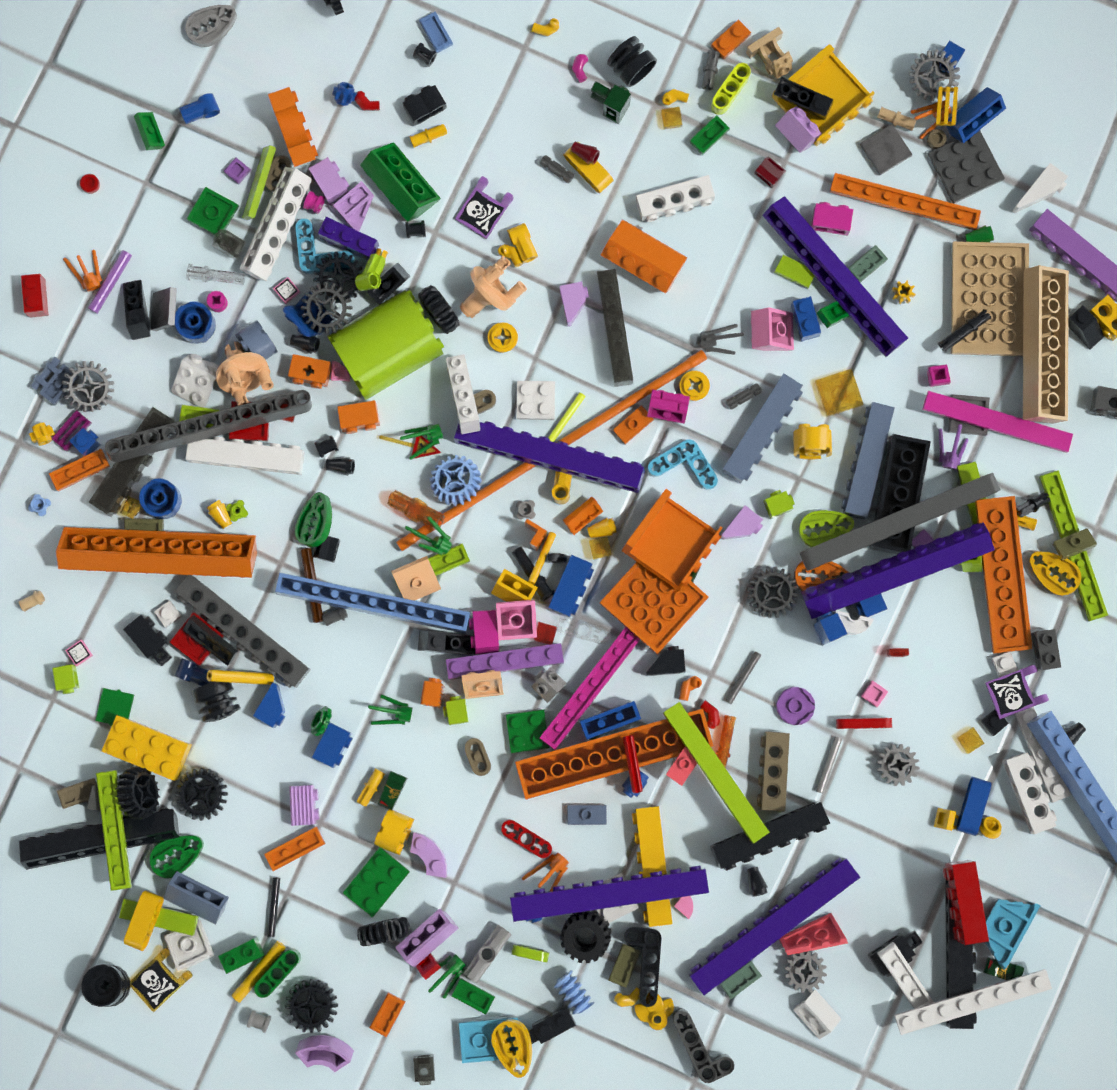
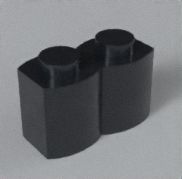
M436 85L425 86L421 89V93L417 95L411 94L403 102V108L414 126L447 108L446 102Z

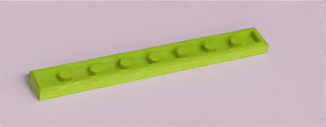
M1059 470L1040 476L1044 492L1049 495L1046 498L1050 497L1048 504L1060 539L1079 532ZM1087 551L1067 558L1074 562L1081 572V582L1077 589L1088 621L1108 616Z
M678 702L663 712L667 721L752 844L770 833L681 703Z

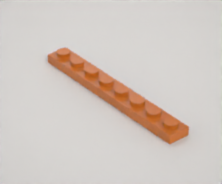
M838 173L834 174L830 193L971 230L977 229L981 214L980 210Z

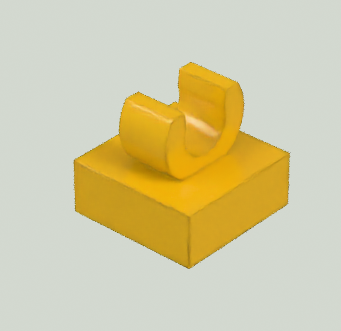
M938 808L934 827L952 831V829L957 827L954 825L955 818L958 819L959 816L955 811Z

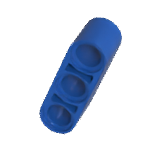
M971 777L957 821V831L973 836L977 835L991 790V782Z

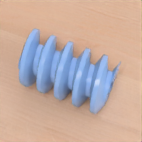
M570 970L557 980L554 988L561 987L558 994H566L563 1001L570 1000L567 1007H575L572 1012L575 1015L582 1013L595 1002L588 1003L591 999L590 995L584 996L586 989L579 990L582 984L581 982L575 983L577 976L570 977L573 972Z

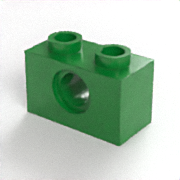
M256 937L218 957L226 974L264 956L265 953Z

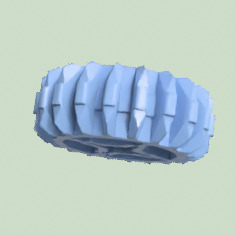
M458 455L451 459L448 456V461L446 462L441 459L442 465L435 464L437 471H431L434 477L430 478L432 483L430 487L440 502L445 500L447 505L452 502L456 506L459 501L461 505H464L465 499L471 501L470 496L477 495L474 490H480L478 484L482 483L481 473L477 470V465L473 464L471 459L467 460L465 456L459 459ZM469 472L470 479L468 484H466L464 480L466 478V474ZM445 476L447 478V481L445 483V487L442 489V480Z

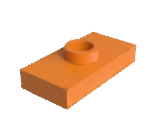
M641 405L615 427L613 432L626 445L654 419L647 417L648 412Z
M590 497L563 519V522L570 532L575 535L600 515L603 510L595 498Z
M388 992L369 1028L387 1037L406 1001Z

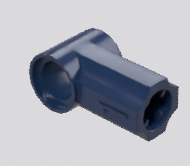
M181 659L174 676L188 682L192 681L200 686L211 683L207 680L208 670L197 666L198 664Z

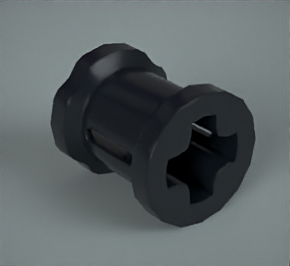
M419 43L413 53V58H419L428 67L433 64L437 56L436 51L432 52L424 47L423 43Z
M424 220L418 223L405 222L407 238L412 236L426 237Z
M332 435L329 436V439L314 443L321 458L334 450L339 451Z

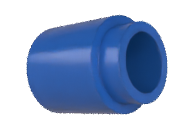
M640 771L642 788L644 789L649 777ZM628 776L622 784L624 788L622 792L631 798L633 796L638 797L640 793L632 792L630 776Z

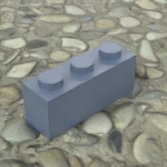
M178 871L169 882L164 895L165 900L215 925L222 916L229 899L228 896Z

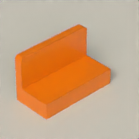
M526 519L525 526L536 533L530 542V547L537 551L547 536V530Z

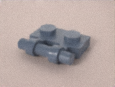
M56 357L45 364L44 370L34 377L35 380L30 385L35 390L42 385L43 388L39 393L53 405H56L66 394V392H62V389L68 388V385L62 384V381L68 382L69 378H66L64 374L72 375L65 364L59 369L56 368L61 362ZM51 372L55 373L48 382L45 381ZM78 375L73 379L72 385L78 380Z

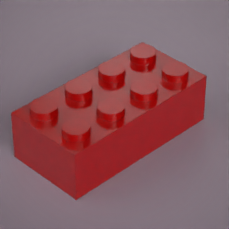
M964 860L945 863L946 868H943L944 879L948 880L949 888H946L948 900H951L952 903L950 916L955 921V927H953L954 938L964 945L989 942L976 861Z

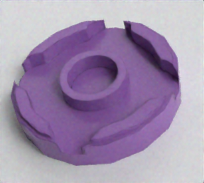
M799 687L788 688L778 697L776 703L777 713L787 724L802 725L813 716L815 700L806 689Z

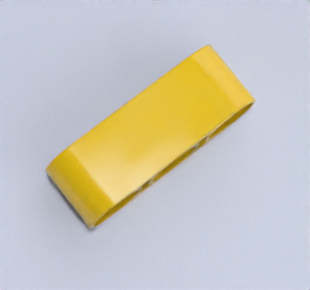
M571 147L563 154L567 162L597 193L600 194L614 181L612 176L598 161L594 165L591 163L587 164L571 152Z
M146 890L142 892L124 938L125 945L140 951L145 950L164 902L163 897Z

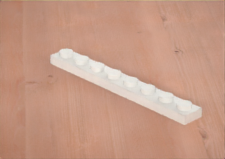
M1011 652L991 658L998 677L1018 671ZM1034 707L1015 713L1014 715L1030 753L1034 758L1035 765L1051 803L1071 796L1068 787L1027 726L1028 722L1037 717Z
M1042 969L898 1013L894 1016L899 1032L903 1035L1052 989L1046 969Z

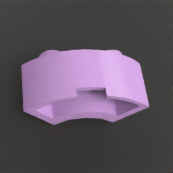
M414 832L410 852L418 855L424 861L426 875L446 878L447 862L440 847L428 836Z
M316 1035L299 1041L295 1053L307 1068L313 1065H323L336 1072L351 1062L354 1050L338 1038Z

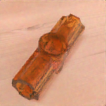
M397 490L392 492L388 498V506L404 513L407 518L414 522H421L435 529L427 519L430 516L439 527L443 524L444 514L428 507L425 502L413 497L412 499Z

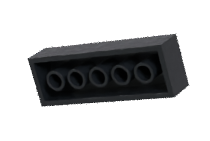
M892 434L889 437L874 521L920 503L931 441ZM915 527L869 545V549L893 554L909 551L912 547Z
M815 801L765 822L764 825L770 833L752 844L745 832H741L710 845L718 868H724L727 871L737 867V862L747 863L754 860V855L760 853L763 856L773 852V847L783 848L791 844L790 840L792 839L799 841L809 837L808 833L811 831L818 833L826 830V825L830 824L822 802Z

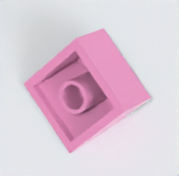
M770 307L751 311V342L753 349L762 351L794 350L793 313Z
M535 600L496 603L498 641L537 638Z

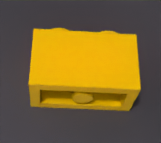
M504 569L491 594L505 602L526 601L532 599L538 587Z

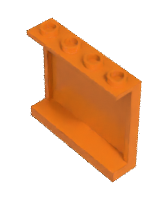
M665 489L626 542L622 552L679 591L682 585L686 587L691 581L692 577L689 575L692 571L695 573L702 565L699 562L701 558L706 559L712 551L709 548L711 544L716 545L722 537L719 535L722 527L720 526L716 531L669 497L672 492Z

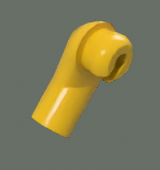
M552 18L545 26L534 23L532 32L543 36H550L558 31L559 21Z
M672 89L662 96V102L665 105H670L677 100L687 103L689 94Z
M506 244L498 248V253L501 256L510 258L514 267L523 265L517 248Z
M636 987L630 995L617 993L614 1001L620 1007L633 1006L639 999V988Z

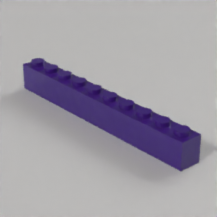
M785 196L773 203L762 216L885 357L893 353L908 339L905 333Z
M485 421V423L480 422V431L461 434L460 425L458 424L454 436L456 444L634 493H639L645 474L644 467L638 462H624L620 457H606L604 453L598 451L591 453L580 446L573 448L562 441H557V443L551 442L549 438L539 436V438L533 437L532 434L525 431L518 433L507 426H503V428L496 427L494 423Z
M984 522L974 524L967 529L956 531L946 537L937 538L925 545H919L909 551L900 552L888 559H882L875 564L864 566L854 572L845 573L833 580H827L817 586L809 587L801 591L811 619H814L828 612L836 611L989 553L995 549L989 531Z
M839 857L831 863V868L827 871L823 869L815 875L816 879L811 883L807 881L799 887L801 890L798 893L794 894L792 892L784 898L785 902L782 905L776 904L769 909L768 912L770 914L766 917L760 916L753 922L754 926L750 929L744 928L737 934V939L733 942L731 939L721 946L723 948L718 953L712 952L706 957L707 961L702 965L698 963L692 967L689 976L701 993L706 995L861 878L847 858L841 859Z
M701 865L689 867V871L683 872L681 868L671 869L670 874L662 875V871L651 872L649 877H643L642 874L631 875L629 880H623V877L611 878L609 883H604L603 880L592 881V885L584 886V883L572 884L573 888L565 889L563 885L553 887V891L545 892V888L533 890L534 894L527 895L525 891L516 892L514 897H510L513 922L706 894L709 893L706 869H701Z

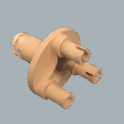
M502 256L493 266H489L487 269L476 266L471 270L470 276L475 285L474 292L460 305L461 311L467 317H475L476 314L488 305H493L500 310L506 311L527 290L521 281H518L509 291L500 282L499 277L511 265L505 256Z
M234 341L235 350H231L229 344L225 346L227 359L218 367L216 381L223 391L232 394L237 406L249 403L246 392L252 391L260 385L263 390H269L274 384L271 380L270 369L265 358L256 353H245L243 346L239 342Z

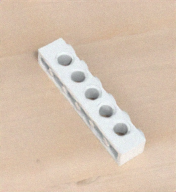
M284 168L239 268L240 270L255 279L267 281L272 273L273 265L279 257L282 245L287 239L290 227L295 221V216L302 206L303 198L310 188L312 178L296 168Z

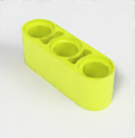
M737 64L714 95L711 109L715 114H724L748 82L751 69L747 64ZM743 71L746 76L740 77L737 75V72ZM733 86L735 91L730 92L726 87ZM722 101L725 105L719 107L716 105V102Z

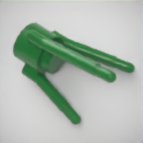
M432 424L426 427L405 430L404 433L408 435L401 436L400 440L426 435L427 440L432 441L411 455L409 459L412 460L432 446L440 444L439 439L443 438V434L439 424Z
M430 516L427 519L441 534L440 537L436 536L434 539H431L415 529L405 526L406 530L432 545L419 543V547L436 552L439 555H445L451 549L452 542L449 541L451 537L445 534Z
M380 695V698L400 707H397V710L379 706H368L372 710L396 714L395 718H398L397 720L371 721V725H405V722L410 723L413 707H408L407 703Z
M456 954L453 957L449 955L444 961L439 963L440 967L446 965L445 967L448 970L428 990L429 993L450 973L453 975L456 973L443 994V999L450 993L460 975L465 971L463 968L466 966Z

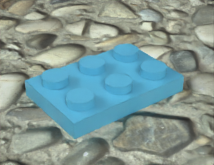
M518 1017L459 1022L462 1063L499 1060L492 1046V1033L501 1022L508 1019L518 1020ZM506 1025L503 1029L504 1032L507 1031L509 1033V1037L506 1040L512 1043L509 1049L516 1053L518 1047L513 1045L515 1037L510 1036L512 1028H508Z

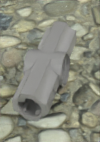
M497 925L463 973L477 983L512 934L500 925ZM486 948L491 949L493 952V956L490 959H486L482 955V951Z

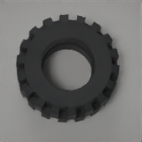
M595 910L593 913L585 911L577 912L576 914L572 913L567 918L561 930L560 940H562L561 947H565L564 953L566 955L571 954L570 959L574 960V958H577L579 963H582L583 960L586 963H590L591 960L595 962L607 951L611 940V928H609L608 920L604 921L605 917L602 914L598 916V912ZM581 927L589 928L596 934L597 941L590 945L582 944L577 940L575 930Z

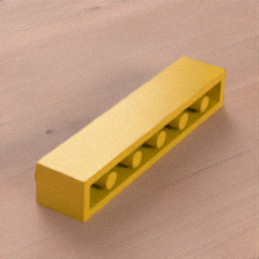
M659 806L636 808V813H632L633 825L637 824L638 832L634 833L635 844H639L640 852H636L637 863L642 865V871L639 874H642L643 877H649L651 872L662 871V875L667 874ZM670 899L645 902L647 911H643L644 923L648 922L649 927L673 924Z

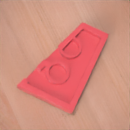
M832 913L797 928L779 939L787 956L848 943Z

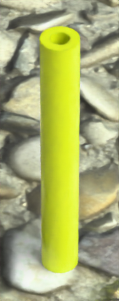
M579 392L548 437L551 442L556 440L586 397L584 394Z

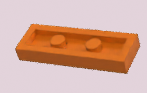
M99 449L49 473L56 490L59 492L110 467L103 450Z
M316 826L264 855L272 871H275L326 843Z

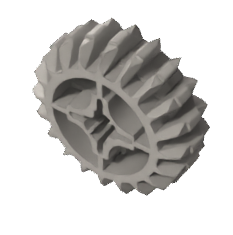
M938 49L935 50L934 55L931 50L927 51V56L921 53V59L916 58L914 60L917 65L912 64L910 67L914 71L909 72V76L915 78L910 79L909 82L911 84L916 83L912 90L918 88L917 95L920 96L924 93V100L927 99L928 95L931 96V101H934L935 96L938 99V90L936 88L939 81L949 79V83L945 87L953 88L952 86L957 87L959 85L955 80L960 79L961 76L955 73L959 72L960 68L953 67L957 64V61L950 62L953 57L952 55H949L948 58L944 57L946 51H943L941 55H939ZM933 61L930 70L920 71L923 64ZM939 62L947 67L949 73L940 69ZM934 69H935L936 75H939V76H940V77H937V78H936L935 82H934V79H933L934 77H933L932 75H930V74H932V73L934 72ZM920 77L930 83L931 89L922 83Z
M82 361V368L76 363V371L71 367L69 368V371L72 373L71 376L66 373L64 374L66 378H69L68 382L62 381V384L68 385V388H63L62 392H69L64 398L68 399L71 397L72 400L69 402V405H73L76 402V410L80 408V405L83 406V412H86L87 407H90V411L94 412L93 406L95 405L98 410H101L102 408L99 403L102 402L106 406L108 403L104 399H112V396L107 395L108 391L114 392V389L109 388V385H114V381L108 382L107 380L112 375L108 374L105 376L104 373L108 369L104 368L100 371V363L97 364L96 368L93 367L94 361H90V367H87L86 361ZM88 370L98 373L103 382H93L90 379ZM83 371V382L72 386L75 376ZM86 376L90 384H98V386H94L91 389L90 397L87 389H78V387H83L84 382L87 381ZM104 387L102 396L94 401V390ZM73 392H85L88 403L77 399Z

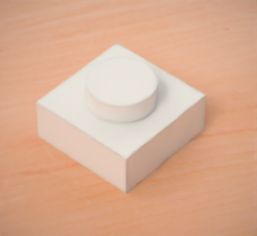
M168 601L154 611L166 628L182 617L172 601Z

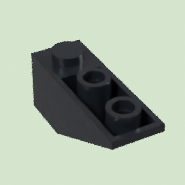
M781 77L774 92V95L824 120H826L833 105L832 98L784 77Z
M142 280L123 283L126 327L131 339L151 337Z
M419 631L418 651L480 655L475 654V648H471V635Z

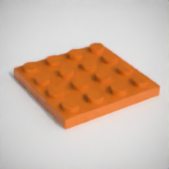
M636 562L601 600L600 605L658 655L709 596L692 581L686 587L682 585L678 591Z

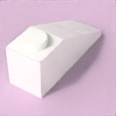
M1050 163L1012 212L1017 213L1052 197L1056 191L1060 193L1067 185L1064 181L1068 176Z

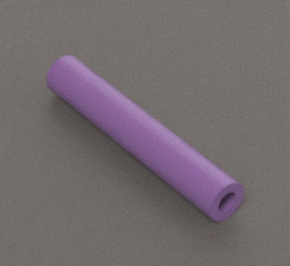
M124 250L121 251L88 309L97 314L99 313L132 257L130 253Z

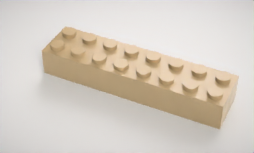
M1041 265L1024 270L1023 420L1050 424L1068 421V270Z

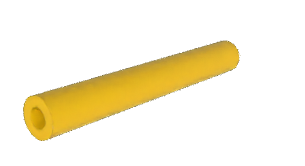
M549 532L528 579V582L533 585L536 583L556 537V534L553 532Z

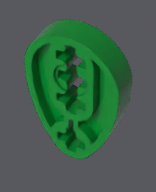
M317 492L309 499L302 509L295 526L296 539L307 547L321 545L330 533L332 506L330 498L324 493Z
M190 835L165 840L153 848L150 854V866L156 875L162 878H173L177 871L183 873L196 861L204 847V842L201 837ZM192 839L199 842L197 850L195 848L186 850L192 844ZM175 849L182 851L180 860L178 858L172 859L173 864H164L163 870L156 867L158 859L164 861L167 859V854L168 856H173Z

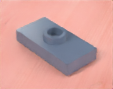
M568 805V825H607L606 805Z

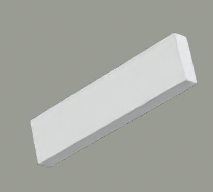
M894 942L877 953L914 1009L934 1003Z

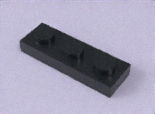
M192 615L187 621L183 631L228 666L232 663L238 652L235 647L195 615Z

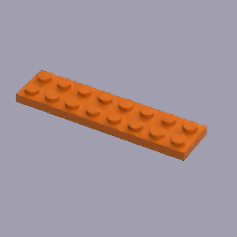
M1015 496L975 501L978 524L984 522L995 549L982 555L992 652L1003 653L1033 649Z

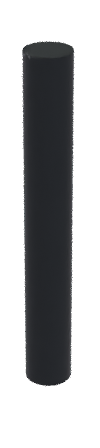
M273 877L267 937H275L281 879Z

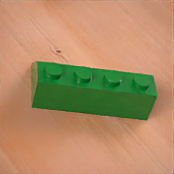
M394 142L371 150L360 165L407 222L420 217L441 199Z

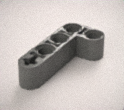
M682 1008L674 1011L673 1022L699 1078L704 1083H712L732 1073L735 1066L732 1058L729 1055L722 1054L710 1059L688 1011ZM679 1014L687 1015L684 1019L689 1027L684 1028L681 1021H677ZM691 1031L696 1036L693 1041L689 1042L685 1040V1035ZM696 1050L704 1052L702 1059L697 1060L693 1057ZM722 1060H729V1068H720ZM705 1068L712 1069V1075L708 1078L702 1076V1071Z

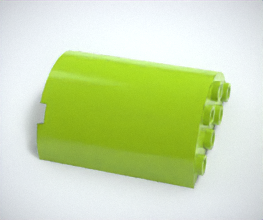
M403 290L344 325L343 329H337L336 333L332 332L327 335L365 400L443 355V343L439 337L435 338L431 321L428 317L424 319V310L419 302H414L415 298L410 290Z

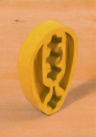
M1037 551L1031 555L1030 564L1033 572L1050 592L1065 596L1073 593L1079 587L1081 572L1074 562L1069 559L1061 560L1058 554ZM1043 556L1042 561L1047 567L1040 563L1035 565L1033 557ZM1058 567L1060 574L1065 572L1068 580L1071 578L1075 580V587L1067 588V583L1065 581L1060 583L1057 575L1050 576L1051 571L1049 568Z
M514 1019L505 1020L494 1029L491 1037L492 1046L506 1070L513 1076L522 1078L528 1073L532 1061L530 1034L527 1027L520 1021ZM506 1025L508 1028H512L510 1036L515 1037L513 1045L518 1047L516 1053L509 1049L512 1043L506 1040L509 1037V1033L503 1030ZM518 1063L520 1066H524L522 1072L515 1068Z

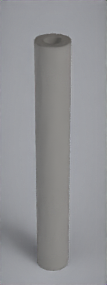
M836 736L816 789L817 792L822 794L824 793L842 741L841 738Z

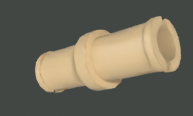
M882 106L877 118L893 123L894 126L898 125L910 131L913 130L916 123L915 119L902 115L899 111L894 112Z

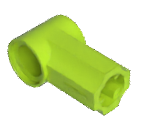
M377 254L370 255L363 273L357 275L355 279L358 290L366 291L379 288L381 284L380 275L386 261L383 256Z

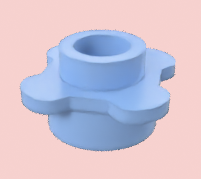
M36 494L33 496L28 509L31 512H37L39 516H45L46 509L51 505V501Z

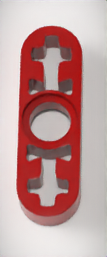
M892 718L836 719V729L893 728Z
M507 820L502 824L501 831L503 835L540 858H546L551 854L552 846L548 841L516 821ZM506 824H514V829L519 831V828L523 829L518 836V840L514 838L516 836L515 833H506ZM525 833H529L533 838L532 842L528 845L523 844L521 841V836ZM536 838L540 840L538 842L539 845H548V853L540 854V849L536 846L534 850L530 848L534 845Z

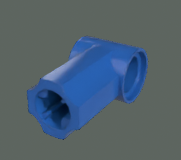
M212 93L204 94L198 98V101L179 108L186 124L203 117L211 118L220 113Z

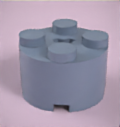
M256 320L240 330L235 336L245 352L259 354L266 360L278 351L267 333L262 329L261 324Z

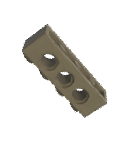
M765 732L764 736H761L760 747H764L763 755H760L759 767H763L762 775L759 774L758 786H761V794L757 796V806H760V810L785 812L790 733ZM773 746L779 750V755L776 758L771 757L769 754V749ZM770 766H775L778 769V774L775 777H771L768 774ZM770 785L775 786L777 789V793L773 797L767 794V788Z

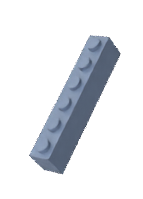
M783 373L724 466L723 473L739 483L749 479L753 472L750 470L752 465H758L763 457L760 454L763 448L768 449L773 441L770 438L773 432L778 433L782 427L781 419L783 416L788 417L793 409L790 406L793 400L798 401L803 391L800 390L803 386L802 384Z
M872 402L870 406L865 408L864 417H866V422L860 428L859 435L862 438L860 443L857 442L855 448L857 458L851 464L850 472H853L852 479H848L845 490L848 491V495L842 501L841 509H844L843 514L863 520L868 518L895 407Z

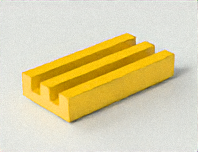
M939 87L937 126H956L958 87ZM943 92H946L944 121H941ZM950 92H954L952 122L948 121Z

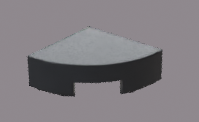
M548 554V562L566 563L567 555Z

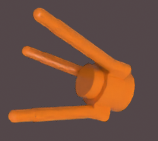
M945 100L942 101L941 121H944ZM938 102L911 110V114L929 110L916 116L914 119L918 120L931 114L937 118ZM936 122L920 136V139H923L937 127Z
M92 250L96 275L93 272L88 273L80 255H77V260L84 273L83 279L68 259L63 258L69 269L81 283L83 289H86L87 292L100 288V282L103 281L100 276L95 250Z
M557 853L555 856L552 854L547 860L524 875L522 880L532 876L550 863L549 866L552 869L538 884V887L541 888L556 871L559 874L550 891H553V887L558 885L561 877L568 869L566 866L569 862L560 853Z

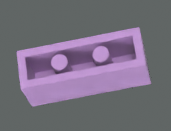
M438 909L395 948L408 964L415 967L459 928L446 912Z

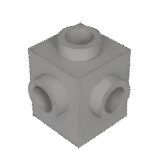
M549 668L545 673L541 670L535 676L536 682L531 687L548 703L567 683Z

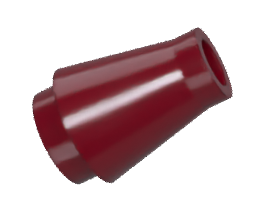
M576 141L571 147V152L587 164L591 163L594 165L599 158L600 151L597 150V147L581 144Z

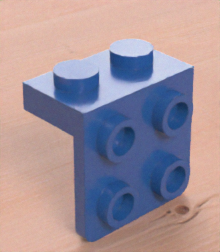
M306 295L296 305L285 306L282 309L286 319L298 327L297 330L301 335L311 337L321 335L325 331V328H323L322 332L318 333L319 326L312 330L313 322L305 323L309 317H302V314L307 313V310H301V306H307V303L302 302V299H309ZM312 302L311 310L316 319L319 307ZM321 304L323 308V313L328 311L323 304ZM326 315L320 323L331 324L336 318L332 315Z

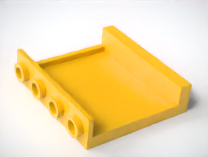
M828 44L788 79L833 99V105L826 120L804 111L808 119L815 123L822 133L814 142L816 147L820 143L825 144L831 138L830 135L834 131L839 132L845 126L844 123L848 119L853 120L859 114L858 111L862 107L867 108L873 102L872 98L875 94L874 91L869 93L833 53L834 48L831 44ZM773 92L772 98L785 113L796 107L774 95Z

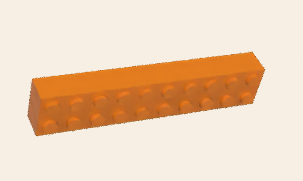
M64 527L56 549L58 569L252 578L257 557L256 535Z
M703 709L689 712L688 715L710 747H713ZM667 719L516 761L515 764L525 799H530L628 771L623 741L624 736H634L639 767L677 757L685 745Z

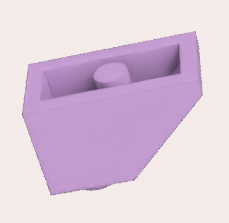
M582 281L560 286L567 327L573 324L585 306L586 298H589L587 287H583Z
M745 505L721 535V538L725 540L750 537L752 533L757 534L763 527L760 524L763 519Z

